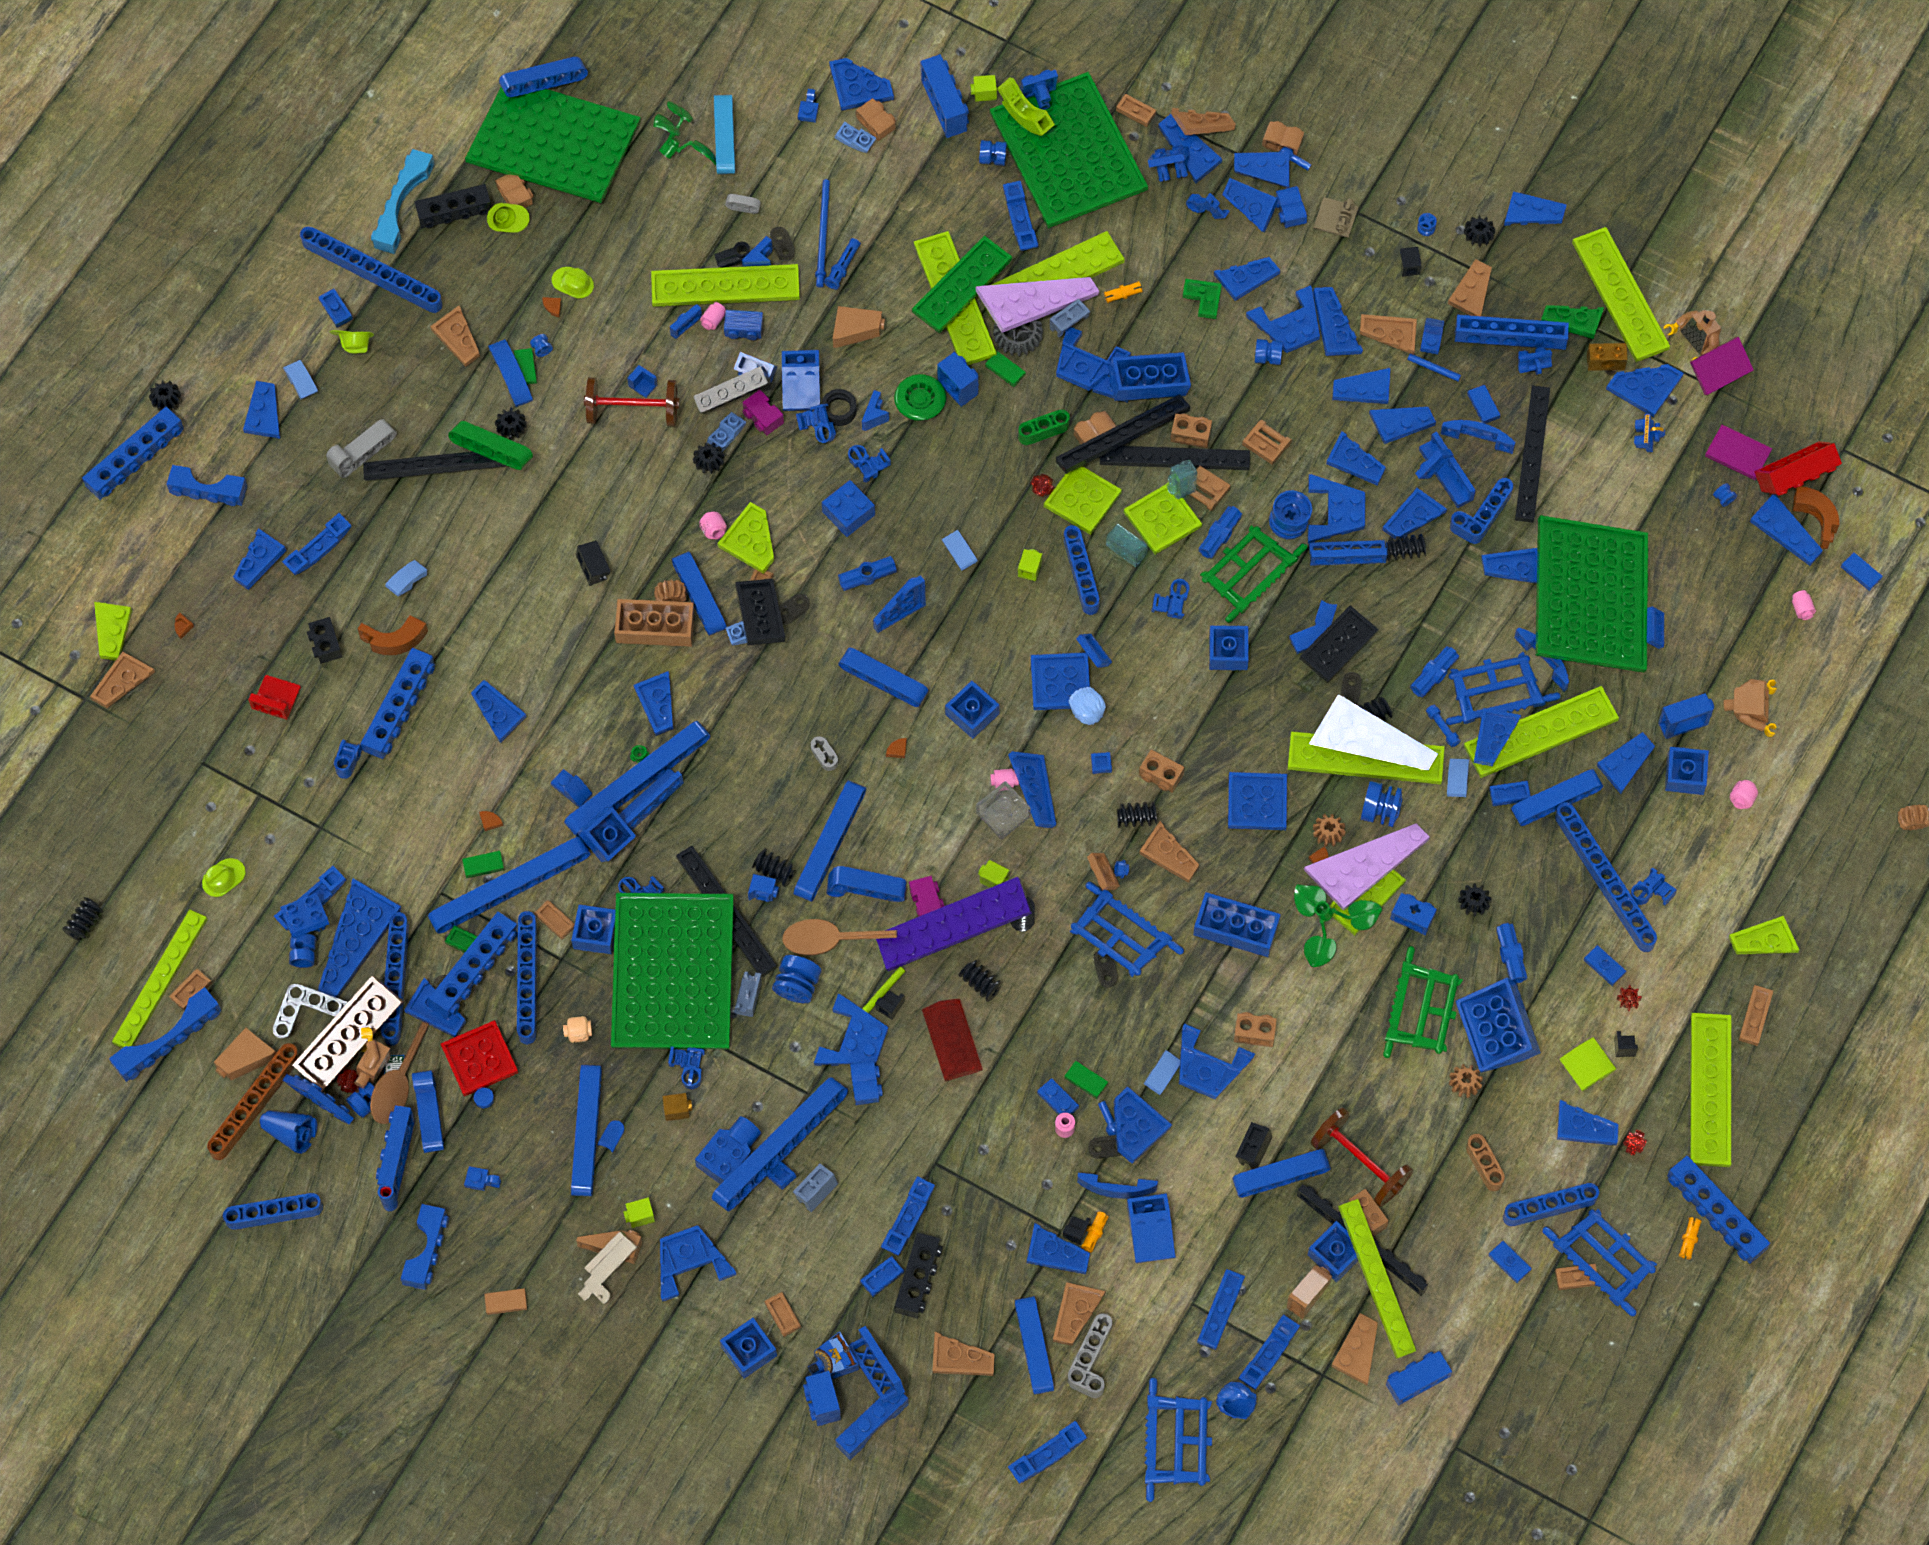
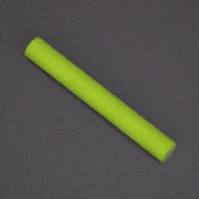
M899 967L862 1009L869 1013L875 1007L879 997L882 998L905 973V970Z

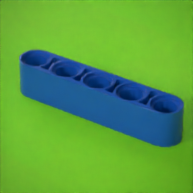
M571 57L503 74L499 78V84L507 97H515L583 80L586 78L588 71L579 57Z
M1070 525L1064 530L1065 549L1082 610L1088 615H1093L1099 610L1098 591L1081 531L1077 526ZM1073 535L1076 536V538L1071 539L1068 536ZM1074 552H1080L1081 554H1080V555H1074L1073 553H1074ZM1083 568L1085 571L1080 572L1078 569ZM1089 585L1090 588H1083L1082 586ZM1092 601L1095 604L1088 605L1087 602Z
M688 551L672 558L673 566L681 582L684 583L686 592L691 602L694 603V608L707 634L710 636L726 629V623L691 553Z
M848 648L838 663L846 672L914 707L920 706L929 691L923 684L854 648Z
M1591 769L1516 803L1511 810L1520 826H1525L1556 812L1561 803L1573 804L1595 794L1603 788V784L1594 769Z
M1319 1149L1239 1173L1232 1180L1238 1197L1243 1198L1326 1173L1331 1170L1325 1150Z
M1586 1183L1514 1202L1506 1206L1503 1221L1508 1226H1517L1589 1207L1596 1203L1599 1189L1595 1184ZM1591 1192L1594 1197L1588 1198L1584 1193ZM1572 1197L1575 1202L1569 1203L1565 1198ZM1553 1202L1556 1207L1550 1208L1546 1203ZM1534 1207L1537 1212L1530 1213L1527 1208ZM1515 1212L1518 1217L1511 1218L1508 1213Z
M308 1193L231 1206L224 1210L223 1219L228 1228L236 1230L314 1217L322 1212L323 1205L317 1194ZM311 1202H318L315 1207H308ZM292 1205L298 1206L294 1211L288 1210ZM273 1208L278 1209L275 1214H268L269 1210ZM251 1212H258L256 1217H248ZM232 1215L238 1216L235 1221H229V1218Z
M1035 1296L1014 1300L1033 1393L1036 1395L1054 1391Z

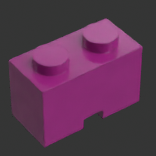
M759 389L742 402V412L747 419H752L759 432L763 431L767 436L784 424V417L775 405L770 406L767 403L769 402L768 397Z
M932 876L909 881V890L913 903L915 902L918 917L944 907L942 898L939 899L937 895L939 893L937 881L933 882Z

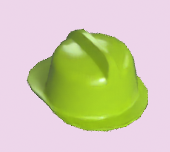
M497 203L488 211L487 223L495 231L520 232L529 223V213L527 209L517 204Z
M562 267L556 270L552 276L554 288L574 298H585L592 293L594 288L592 278L579 268Z
M331 330L329 332L340 336L342 347L345 351L352 354L366 353L368 351L369 338L374 336L371 332Z
M228 858L210 867L202 880L204 891L213 897H220L228 893L244 879L245 867L243 863L237 859Z

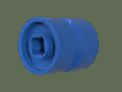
M981 140L979 164H990L993 162L995 165L1005 166L1007 142L996 141L993 144L992 141Z
M1257 339L1255 363L1265 364L1269 361L1270 364L1281 365L1283 341L1272 340L1271 343H1268L1267 340Z
M303 934L296 938L291 936L290 948L292 950L289 953V964L299 968L312 967L315 963V953L313 951L316 949V937L311 934Z
M369 1081L365 1088L359 1087L358 1093L353 1092L346 1099L350 1107L361 1118H364L371 1111L370 1103L374 1086ZM365 1095L368 1097V1101L364 1099Z

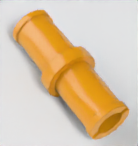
M1137 281L1126 286L1120 285L1119 288L1105 291V297L1112 295V297L1105 298L1106 302L1109 303L1121 298L1124 300L1128 296L1142 293V288L1134 289L1141 286L1140 282Z
M1097 1212L1092 1226H1089L1087 1229L1088 1234L1081 1245L1082 1249L1087 1252H1093L1098 1238H1101L1103 1235L1102 1230L1109 1218L1108 1215L1103 1212Z
M1693 1217L1689 1218L1686 1233L1682 1236L1683 1244L1679 1257L1685 1259L1686 1255V1259L1691 1260L1695 1243L1698 1242L1697 1235L1701 1220L1696 1218L1694 1221Z

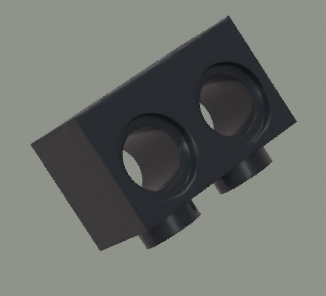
M327 617L308 623L310 630L307 631L309 641H314L315 647H311L314 658H319L320 664L342 658L331 618ZM319 631H325L321 635L317 634ZM325 647H329V648H330V649L327 650V651H322V649L325 648Z

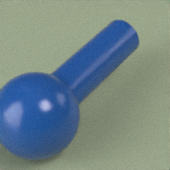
M1287 147L1281 148L1280 152H1289L1290 161L1307 171L1310 169L1312 164L1296 156L1292 149Z
M1103 1101L1098 1106L1107 1123L1106 1132L1110 1137H1116L1115 1121L1106 1102Z

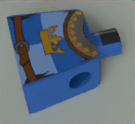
M838 1332L814 1351L817 1361L807 1366L811 1375L829 1371L831 1379L859 1370V1364L841 1332Z

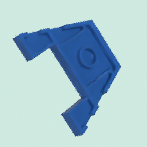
M1311 285L1295 293L1302 308L1269 321L1261 306L1246 312V317L1250 321L1252 320L1261 331L1268 334L1271 340L1283 341L1282 350L1285 353L1320 339Z
M1069 327L1065 330L1062 350L1056 371V377L1090 391L1109 376L1108 367L1112 357L1131 356V352L1117 346L1108 360L1079 349L1075 346L1082 336V331Z
M1309 474L1308 493L1328 494V525H1308V543H1314L1319 539H1329L1331 536L1338 534L1344 535L1363 530L1365 528V492Z
M838 994L832 1010L834 1013L850 1017L849 1026L840 1051L836 1052L819 1047L814 1065L839 1066V1064L874 1061V1065H876L888 1032V1027L841 994Z
M1184 1024L1181 1037L1179 1084L1212 1099H1216L1253 1060L1255 1054L1238 1047L1232 1064L1224 1062L1194 1049L1193 1047L1201 1030Z
M698 1225L660 1239L662 1302L679 1296L673 1276L713 1263L719 1281L736 1275L734 1268L730 1266L725 1257L720 1254Z

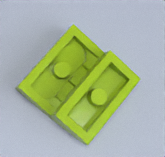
M1594 1037L1559 1059L1583 1092L1616 1070V1067Z

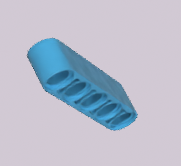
M714 95L717 174H735L732 95Z

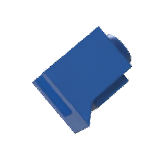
M753 874L748 891L749 901L756 898L757 900L769 902L773 901V898H777L779 887L776 884V879Z

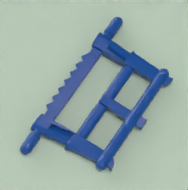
M1524 652L1520 653L1516 658L1494 663L1491 662V659L1483 660L1484 665L1460 671L1450 669L1451 673L1448 677L1450 680H1453L1456 700H1459L1462 716L1449 717L1446 719V724L1453 725L1462 721L1464 724L1474 722L1477 718H1482L1483 709L1473 711L1469 699L1470 696L1525 684L1530 698L1486 708L1512 713L1514 710L1518 712L1521 708L1525 710L1528 706H1544L1545 702L1559 700L1561 695L1556 692L1542 696L1536 684L1538 680L1535 678L1529 665L1530 657L1525 655ZM1515 665L1520 666L1522 677L1497 682L1494 670ZM1487 672L1490 684L1471 689L1465 688L1462 678Z
M1092 882L1086 883V888L1095 895H1098L1091 907H1087L1079 921L1071 924L1072 930H1070V933L1081 935L1099 948V955L1102 957L1106 954L1128 969L1130 976L1133 978L1134 975L1139 976L1141 969L1152 959L1156 958V954L1166 945L1179 955L1184 953V949L1172 941L1170 935L1163 931L1159 932L1155 925L1151 926L1149 921L1145 922L1144 917H1139L1138 913L1128 909L1126 904L1122 905L1120 900L1116 901L1109 891H1101ZM1108 904L1152 935L1155 940L1145 949L1098 914ZM1092 920L1113 935L1106 944L1085 929ZM1118 940H1121L1140 954L1134 963H1131L1112 949Z
M1599 1209L1596 1211L1590 1210L1588 1217L1576 1226H1572V1230L1560 1239L1550 1228H1543V1234L1554 1242V1248L1560 1253L1564 1252L1567 1255V1259L1573 1261V1265L1578 1266V1270L1584 1271V1275L1589 1276V1280L1594 1281L1595 1286L1601 1287L1600 1291L1606 1292L1614 1305H1621V1308L1630 1316L1636 1315V1310L1627 1301L1625 1302L1624 1299L1633 1289L1638 1288V1285L1648 1273H1655V1266L1657 1264L1653 1261H1648L1628 1242L1631 1238L1626 1233L1621 1236L1601 1217ZM1595 1223L1616 1241L1608 1250L1587 1232ZM1582 1237L1627 1280L1615 1290L1570 1246ZM1621 1247L1642 1266L1634 1274L1613 1256Z
M1154 1377L1149 1380L1150 1395H1147L1149 1413L1146 1416L1148 1422L1145 1425L1148 1428L1145 1432L1148 1435L1145 1439L1147 1442L1145 1446L1147 1452L1144 1455L1147 1457L1144 1463L1147 1465L1145 1484H1147L1146 1500L1148 1502L1154 1500V1483L1174 1482V1485L1178 1483H1198L1200 1486H1203L1206 1482H1210V1478L1206 1474L1207 1446H1212V1438L1206 1437L1207 1409L1211 1407L1212 1401L1208 1402L1205 1397L1195 1400L1179 1398L1177 1396L1176 1399L1156 1396L1157 1379ZM1157 1409L1176 1410L1174 1471L1155 1470ZM1184 1410H1199V1437L1183 1436ZM1183 1444L1198 1445V1472L1183 1471Z

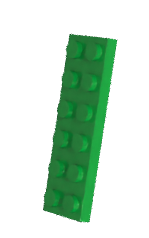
M984 235L912 308V313L940 334L978 295L976 286H987L1012 261V256Z

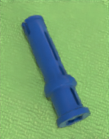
M850 239L837 264L831 267L830 275L824 280L827 287L834 290L839 289V283L847 275L846 269L861 245L857 239Z

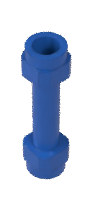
M1435 704L1428 707L1426 713L1431 720H1435L1446 736L1445 741L1451 747L1457 746L1461 740L1456 732L1452 733L1440 716L1441 711Z

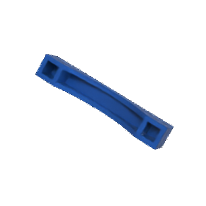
M204 987L189 998L181 1019L167 1034L144 1045L125 1046L111 1056L109 1060L125 1082L133 1080L144 1068L151 1067L160 1056L167 1055L176 1044L183 1043L187 1036L199 1031L207 1021L215 1019L219 1012H221V1008Z

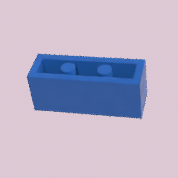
M1440 1351L1435 1354L1430 1352L1423 1357L1424 1360L1418 1363L1414 1361L1408 1364L1404 1371L1400 1373L1395 1371L1388 1376L1389 1379H1387L1386 1386L1398 1406L1451 1377L1452 1370Z

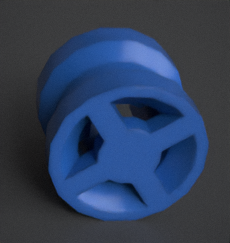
M1430 213L1422 214L1418 220V232L1423 236L1432 235L1436 228V217Z
M545 334L537 335L530 341L531 347L535 348L537 357L546 356L553 350Z
M1726 483L1720 486L1713 493V496L1720 500L1722 507H1725L1736 499L1737 494L1732 492L1729 484Z

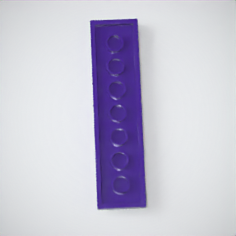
M1015 877L885 930H897V938L876 940L886 970L891 971L1032 914L1021 880L1019 877Z

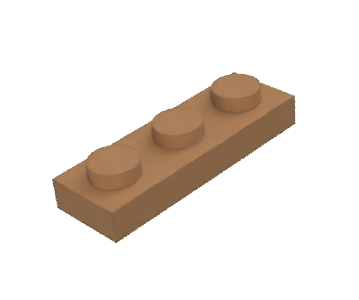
M1754 985L1739 1041L1758 1046L1773 990Z

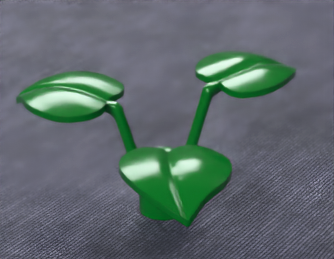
M668 101L667 107L674 114L680 116V121L675 127L663 115L657 114L655 116L654 127L670 132L668 139L659 151L665 157L671 159L676 151L680 153L682 149L691 145L695 150L710 159L716 166L714 153L703 143L695 140L694 142L689 141L681 147L679 146L680 142L675 138V135L679 136L681 134L679 128L684 119L691 122L693 118L687 110Z
M1299 884L1295 887L1294 899L1299 913L1306 917H1311L1316 913L1322 927L1323 937L1313 936L1304 945V954L1311 967H1320L1327 964L1336 953V942L1333 939H1326L1325 922L1329 921L1334 913L1345 919H1351L1353 928L1363 931L1370 929L1382 912V907L1379 904L1360 900L1349 906L1348 912L1350 915L1348 916L1337 911L1335 908L1331 909L1326 902V894L1320 887Z

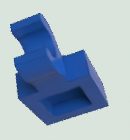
M808 89L806 102H800L798 120L816 123L819 103H814L816 97L815 89Z
M469 1166L464 1186L465 1188L485 1191L486 1186L499 1188L501 1180L499 1176L489 1175V1171L486 1169Z

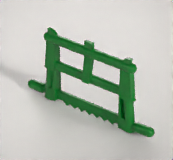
M1251 525L1249 533L1232 549L1226 547L1223 550L1225 556L1210 571H1204L1200 574L1203 583H1209L1222 598L1225 597L1236 608L1226 616L1225 621L1231 623L1239 613L1243 614L1249 608L1251 602H1256V598L1261 597V593L1266 592V588H1270L1271 583H1275L1276 578L1280 579V575L1285 574L1287 567L1290 568L1298 561V557L1307 549V545L1302 543L1292 554L1279 546V542L1261 532L1259 526L1253 527ZM1254 538L1264 547L1245 563L1237 554ZM1271 552L1282 562L1243 599L1231 588L1263 557ZM1232 560L1241 569L1225 584L1215 575Z
M1413 946L1407 948L1405 961L1402 963V976L1398 979L1399 985H1396L1398 991L1395 992L1396 998L1393 999L1394 1005L1391 1006L1393 1011L1390 1012L1391 1018L1388 1019L1390 1028H1388L1385 1041H1387L1383 1052L1385 1058L1391 1056L1393 1042L1435 1050L1437 1054H1441L1443 1051L1447 1052V1046L1444 1043L1450 1019L1455 1020L1457 1012L1452 1011L1457 986L1462 983L1463 979H1459L1457 974L1451 976L1432 968L1426 969L1412 964L1415 952ZM1410 976L1427 980L1415 1034L1397 1030ZM1435 982L1449 985L1444 1009L1430 1007ZM1428 1014L1442 1017L1437 1040L1423 1037Z

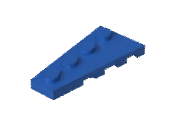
M1171 114L1159 123L1158 128L1172 147L1176 145L1188 146L1190 153L1185 159V166L1187 172L1193 177L1195 184L1222 163V158L1195 134L1185 135Z
M1333 287L1314 288L1313 295L1325 355L1362 354L1363 349L1356 341L1357 337L1348 324L1347 316H1344L1341 310L1342 306Z
M1775 494L1764 503L1750 520L1753 525L1809 566L1813 564L1823 551Z
M1012 751L1008 756L1036 827H1055L1056 820L1044 755Z

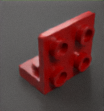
M265 675L257 695L251 693L248 699L251 709L287 720L301 687L298 684Z

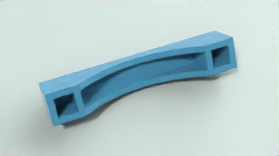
M412 149L410 155L406 156L404 169L400 170L398 182L392 188V196L385 203L384 214L380 215L378 227L372 232L371 240L375 249L392 254L396 253L401 241L398 228L400 207L412 189L429 178L435 165L432 154Z

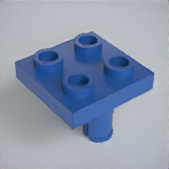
M1045 70L1036 76L1028 75L1021 80L1020 90L1026 99L1035 96L1039 108L1046 110L1050 107L1049 101H1051L1049 92L1056 90L1058 74L1056 70Z
M1176 145L1171 150L1165 151V148L1155 150V153L1148 159L1149 168L1156 166L1159 181L1170 179L1167 164L1174 163L1177 178L1188 176L1185 166V159L1190 153L1188 146Z
M317 893L280 907L292 938L314 930L319 932V928L324 930L326 925H329Z

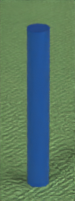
M1411 353L1407 359L1457 382L1461 378L1460 374Z

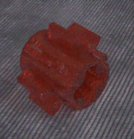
M1043 473L1040 476H1034L1030 482L1033 485L1032 491L1041 497H1044L1045 494H1051L1054 489L1052 485L1053 479Z
M1631 985L1627 989L1621 988V995H1617L1616 1000L1621 1001L1620 1008H1627L1628 1011L1632 1007L1637 1009L1639 1006L1638 1002L1642 999V996H1638L1639 989H1633Z
M344 1070L343 1075L338 1074L337 1083L341 1087V1091L353 1093L356 1088H359L354 1083L358 1076L357 1071Z
M1637 1129L1635 1133L1629 1132L1623 1143L1627 1147L1625 1152L1633 1156L1636 1152L1641 1154L1648 1141L1644 1139L1645 1133Z

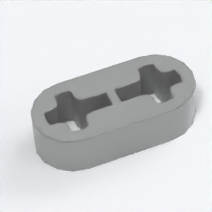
M729 194L725 205L731 210L755 214L759 212L761 202L753 197Z
M815 737L811 741L812 753L824 770L832 771L838 766L836 753L825 738ZM817 743H819V745L823 744V752L820 750V748H816ZM825 756H827L830 760L833 759V764H830L829 762L826 763Z

